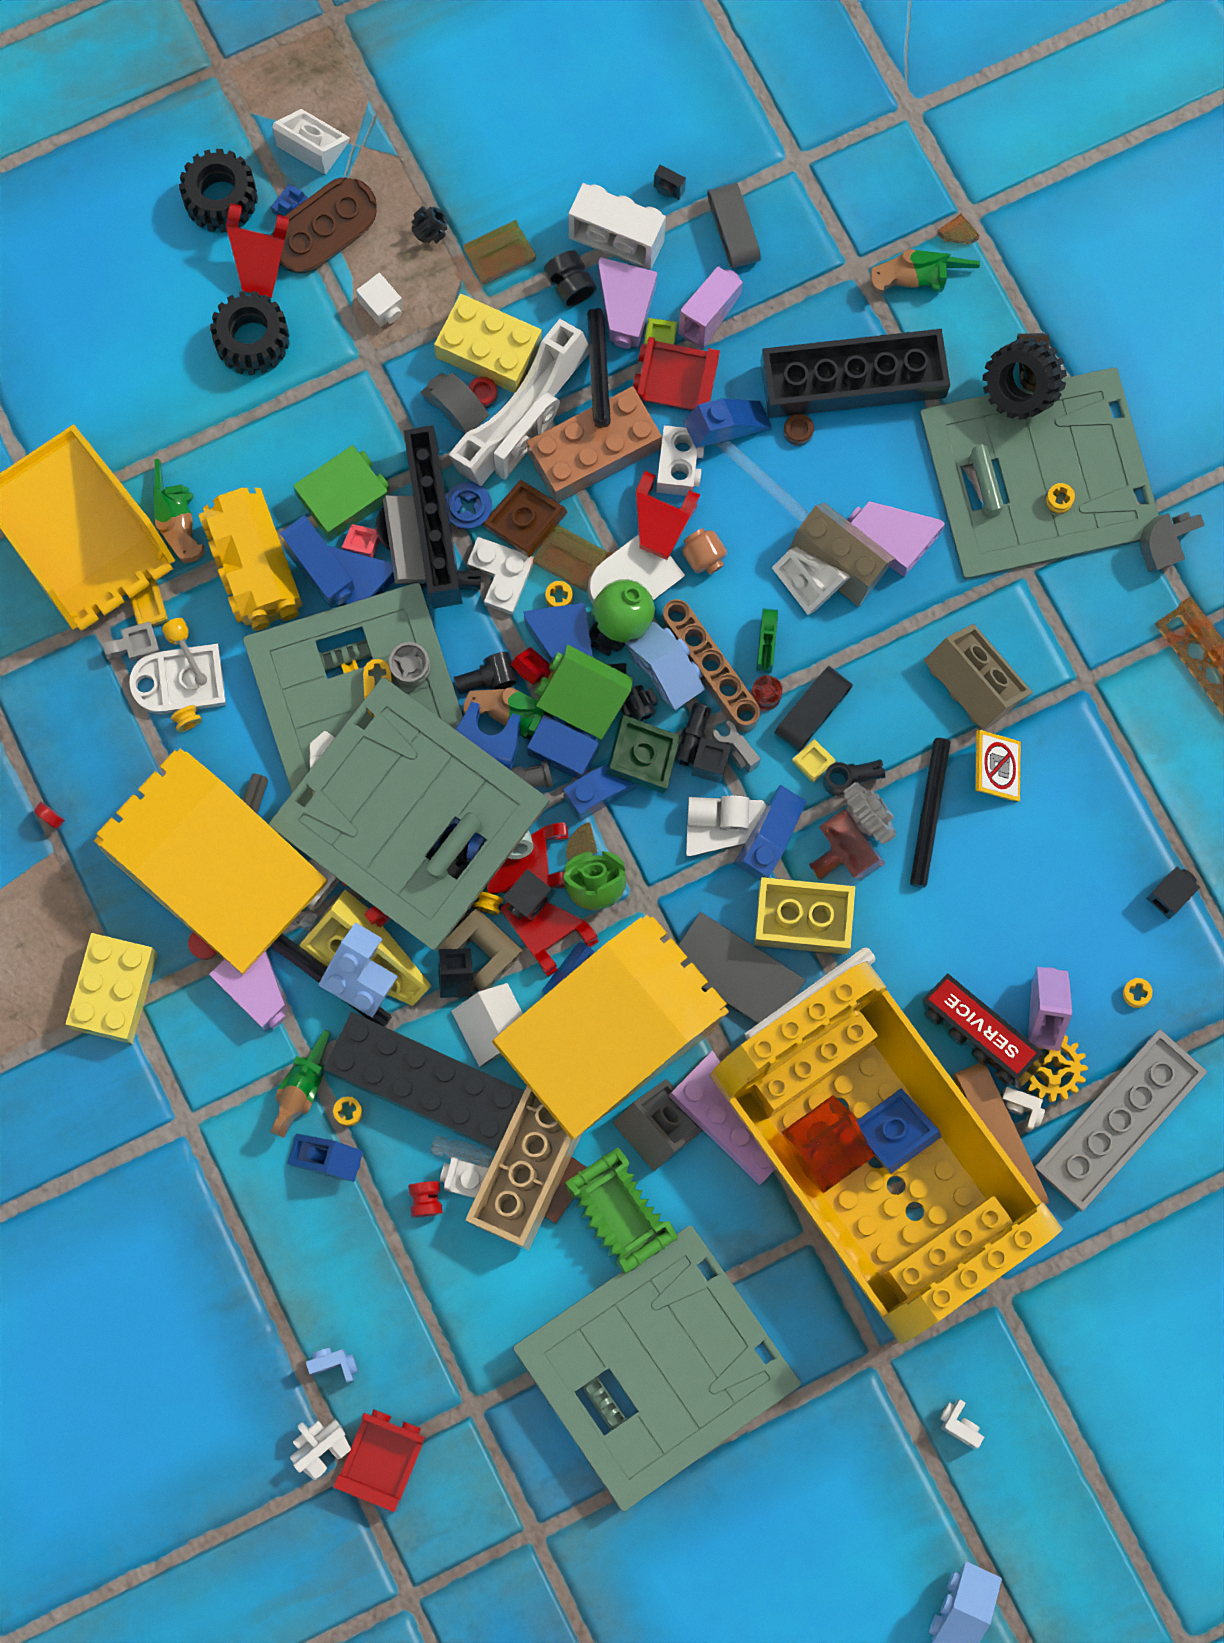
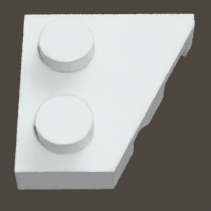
M798 547L790 549L772 567L807 615L814 613L850 578L844 571Z

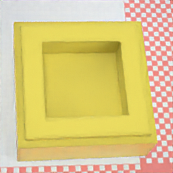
M815 739L792 759V763L812 783L820 778L831 764L836 762Z

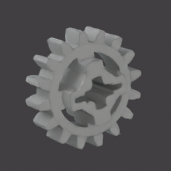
M854 782L844 790V796L850 805L846 810L863 834L866 833L868 836L873 834L875 839L879 840L881 844H886L897 836L896 830L892 827L893 824L891 823L894 816L877 793H874L872 790L867 792L858 782Z

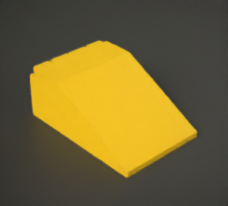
M74 424L0 473V530L72 630L78 627L80 631H83L99 620L96 615L101 611L105 616L123 604L125 601L122 596L127 594L129 598H132L150 585L148 582L149 578L152 577L157 581L173 570L170 564L175 559L150 519Z
M180 748L178 751L174 750L159 766L166 774L162 777L158 772L154 771L138 788V791L144 797L140 800L133 794L116 812L123 820L118 823L111 817L96 833L98 836L94 842L112 863L244 975L323 889L328 880L218 777L187 751L184 752Z
M648 915L643 918L640 917L609 940L492 1040L493 1045L572 1141L711 1034L729 1012L725 1007L727 1003L713 987L706 992L702 990L708 981L693 963H690L685 968L681 965L688 957L671 938L665 943L661 941L668 933L654 917L650 918Z

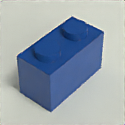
M543 716L527 746V754L541 762L547 760L549 766L576 779L586 775L599 751V742L595 741L596 737L581 729L577 732L569 728V724L556 716H552V718Z

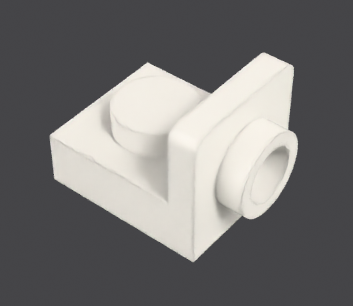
M1009 1087L1004 1088L1001 1098L1007 1110L1018 1115H1023L1024 1112L1028 1113L1023 1131L1030 1132L1034 1126L1039 1127L1045 1113V1109L1040 1108L1043 1099Z
M452 1157L450 1164L444 1163L440 1182L445 1183V1191L475 1199L489 1168L460 1161L458 1158Z
M961 1399L956 1400L954 1404L949 1402L940 1416V1419L944 1421L940 1429L971 1448L978 1449L985 1438L978 1433L980 1427L965 1418L961 1422L957 1420L966 1403Z

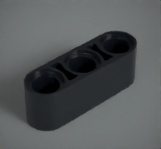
M828 666L782 720L774 734L797 752H800L845 698L853 684L832 667Z

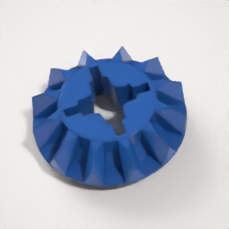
M463 482L457 484L446 494L450 522L459 529L469 528L473 530L475 527L483 525L491 515V497L484 487L476 483ZM460 498L467 503L476 501L473 505L475 515L468 510L460 513L463 509Z

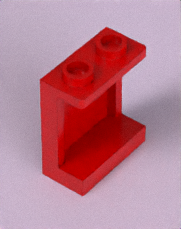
M649 337L648 343L641 345L638 361L643 362L641 374H635L633 387L643 402L693 411L698 404L710 402L720 350L708 348V351L655 341V338Z
M373 1409L371 1415L363 1413L362 1422L341 1474L336 1479L334 1488L396 1512L426 1437L419 1435L421 1428L404 1421L401 1427L389 1422L391 1419L390 1415Z

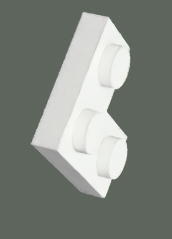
M477 537L468 559L467 567L476 571L481 570V573L494 577L484 600V605L513 615L535 562V557L531 556L529 558L519 551Z

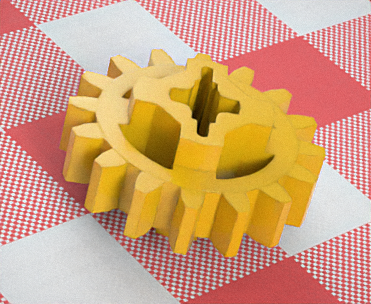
M1065 1035L1059 1051L1046 1049L1044 1052L1045 1063L1028 1080L1030 1085L1026 1091L1030 1093L1035 1089L1038 1091L1037 1098L1040 1099L1048 1095L1050 1103L1056 1101L1057 1095H1059L1062 1101L1067 1100V1091L1075 1095L1079 1091L1075 1083L1083 1084L1086 1081L1080 1073L1088 1070V1066L1080 1065V1061L1086 1057L1085 1053L1077 1054L1075 1052L1079 1044L1076 1042L1069 1046L1067 1044L1068 1036ZM1061 1050L1068 1055L1071 1061H1067L1061 1055ZM1053 1061L1055 1067L1060 1069L1054 1075H1052L1051 1069L1043 1067ZM1034 1075H1038L1045 1082V1086L1039 1083ZM1072 1075L1070 1081L1065 1086L1059 1088L1061 1077Z

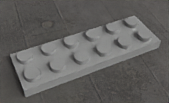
M1161 1029L1157 1030L1034 1167L1036 1172L1080 1212L1084 1211L1208 1071Z

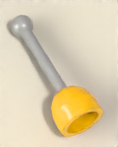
M183 618L172 619L163 625L162 632L170 643L181 646L196 675V684L200 686L205 685L207 676L200 672L185 643L188 637V627Z

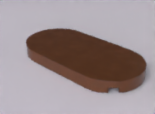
M337 178L285 216L289 217V223L279 264L295 273L314 271L368 231L377 213L376 197L371 188L358 179Z

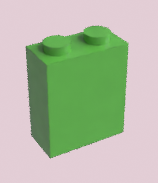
M351 445L293 485L296 496L330 542L349 530L352 524L356 525L383 506V499L385 496H389L388 490L390 486L381 474L377 476L370 468L373 464L363 450L358 452L354 445Z
M567 644L562 654L557 652L549 666L552 672L548 679L545 677L541 678L535 690V693L538 694L536 706L602 740L631 692L633 678Z

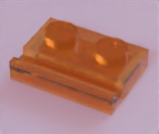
M517 220L463 245V250L467 254L482 285L536 260V255L523 231L519 228Z
M557 525L544 540L533 558V564L586 592L591 573L607 558L608 552Z

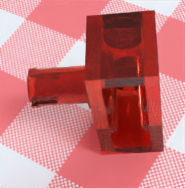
M843 809L819 826L831 844L830 851L809 864L819 880H822L823 877L843 864L855 879L861 881L885 864V861L867 835L859 830L846 809Z

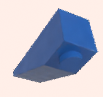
M723 398L698 404L683 421L695 448L767 431L772 428L761 402L754 400Z
M608 764L563 788V797L579 822L639 785L607 774Z
M779 785L733 864L758 880H761V877L769 878L786 849L807 801L784 786Z

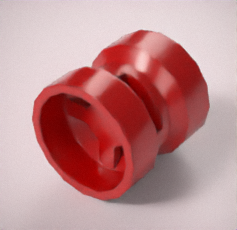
M439 1181L408 1185L409 1195L413 1198V1205L410 1207L412 1218L443 1214L442 1204L438 1201V1194L441 1192Z

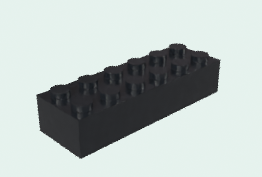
M942 329L762 348L760 364L768 418L943 399L947 397L950 388Z
M351 1012L324 1067L328 1075L494 1152H497L524 1093L523 1090Z

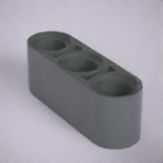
M737 182L707 190L710 209L730 268L734 269L760 262L761 255L758 242Z

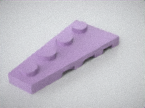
M712 1050L668 1096L760 1185L775 1170V1167L710 1078L711 1072L720 1063Z

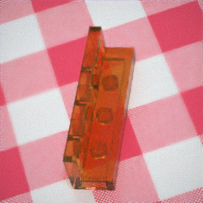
M1189 596L1174 611L1157 621L1155 625L1224 716V640L1195 601ZM1179 617L1186 626L1184 636L1173 634L1166 624ZM1188 643L1199 644L1204 650L1203 660L1194 659L1187 653ZM1206 667L1216 668L1222 674L1221 684L1210 683L1205 677Z

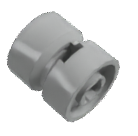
M414 642L400 643L390 653V670L396 681L403 686H420L430 676L431 663L429 656L419 644Z

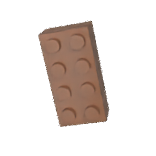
M633 386L609 398L611 423L608 427L597 428L595 426L593 409L591 407L527 440V454L554 501L558 503L661 449L662 435Z

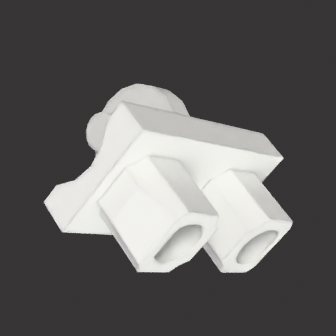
M336 1419L325 1428L319 1421L310 1428L301 1422L297 1427L302 1434L293 1441L299 1450L291 1455L290 1459L299 1473L304 1471L313 1480H316L327 1469L319 1456L329 1449L338 1460L345 1456L351 1448L344 1436L346 1434L342 1426Z

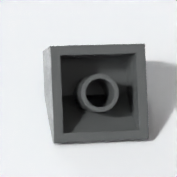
M667 1079L633 1102L613 1122L622 1136L627 1139L653 1171H656L703 1132L668 1096L675 1088Z

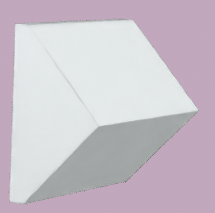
M303 109L274 122L272 126L277 147L324 175L328 173L350 140V137Z
M508 983L477 992L451 1011L479 1068L502 1056L493 1045L492 1040L523 1014Z

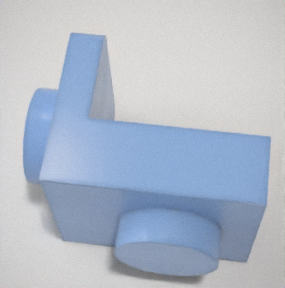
M330 1348L312 1353L313 1360L306 1362L310 1375L342 1366L347 1383L354 1382L353 1374L358 1373L353 1354L347 1355L344 1349L333 1353Z

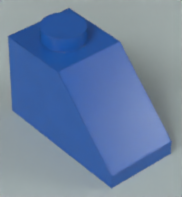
M296 1134L287 1164L333 1178L354 1182L360 1168L363 1151L337 1141Z

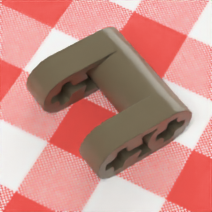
M478 908L467 916L437 950L439 953V949H463L472 941L490 957L491 960L472 981V984L479 991L491 988L523 953V950Z

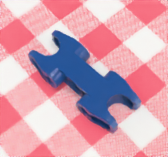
M471 701L456 730L509 770H512L518 752L521 716L512 713L502 732L496 735H487L478 728L480 704ZM456 817L432 847V851L436 850L443 835L454 829L461 821ZM475 833L469 840L467 849V861L469 862L472 861L487 841L480 834Z

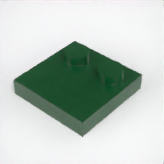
M623 715L619 720L606 773L664 793L668 789L680 736Z

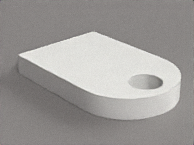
M550 393L541 396L495 450V474L504 481L526 456L527 440L545 432L551 424L560 405V401Z
M637 535L593 570L588 582V594L593 604L596 596L607 584L619 579H630L646 587L654 600L683 578L685 574L671 556H669L668 560H665L640 549L639 536Z
M211 644L188 648L200 672L207 676V682L202 686L196 684V675L182 649L146 655L136 663L130 675L129 684L134 699L140 707L154 714L175 713L189 705H195L197 710L226 706L219 645ZM144 678H150L154 681L152 690L146 693L140 692L138 690V683Z

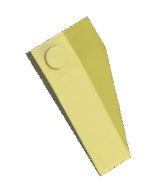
M344 890L299 946L328 967L345 936L355 922L383 938L371 960L398 976L388 995L413 1006L431 987V984L383 926L377 927L375 923L373 925L370 924L364 915L368 908Z

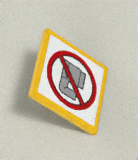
M976 730L975 791L1015 802L1020 801L1021 741L983 730Z

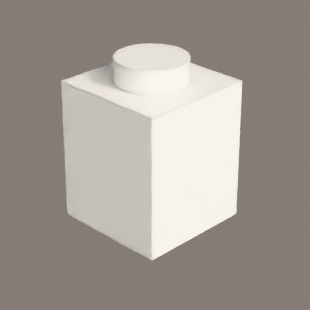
M380 272L356 290L358 302L380 327L384 326L387 322L389 324L395 322L404 310L402 298Z

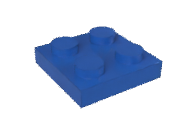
M902 1088L851 1125L853 1132L890 1174L942 1137L939 1129Z

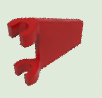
M230 203L226 229L242 291L249 293L254 291L258 292L259 295L263 296L265 294L272 298L289 217L277 214L273 235L239 228L238 224L242 206Z
M645 470L635 492L639 548L668 560L689 519L697 508L700 494L689 490L681 508H676L649 496L654 485L652 484L656 479V475Z
M566 823L550 824L531 834L534 846L533 851L521 859L507 858L487 884L488 893H508L527 869L550 888L565 889L563 876L565 871L549 874L547 840L569 839Z
M509 902L499 908L547 977L554 974L558 969L556 963L546 950L566 936L577 931L585 945H588L590 948L599 942L597 934L586 921L549 902L533 921L526 916L522 920L518 919L507 909L510 905Z

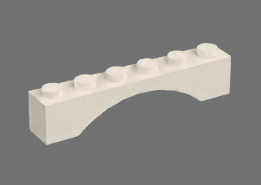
M561 319L557 321L541 341L535 360L513 397L489 421L468 431L449 453V457L458 473L479 486L483 485L495 470V450L532 405L546 393L555 396L588 356L589 345L583 331Z

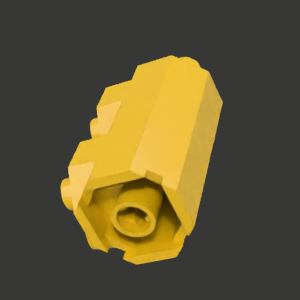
M239 488L217 496L213 499L214 506L210 509L207 504L203 507L204 512L198 515L206 533L217 567L220 568L218 572L227 595L233 594L228 597V601L237 623L243 622L245 626L251 625L253 631H259L269 627L270 622L279 619L288 621L296 618L299 615L298 608L303 605L261 488H255L256 493H249L248 488Z

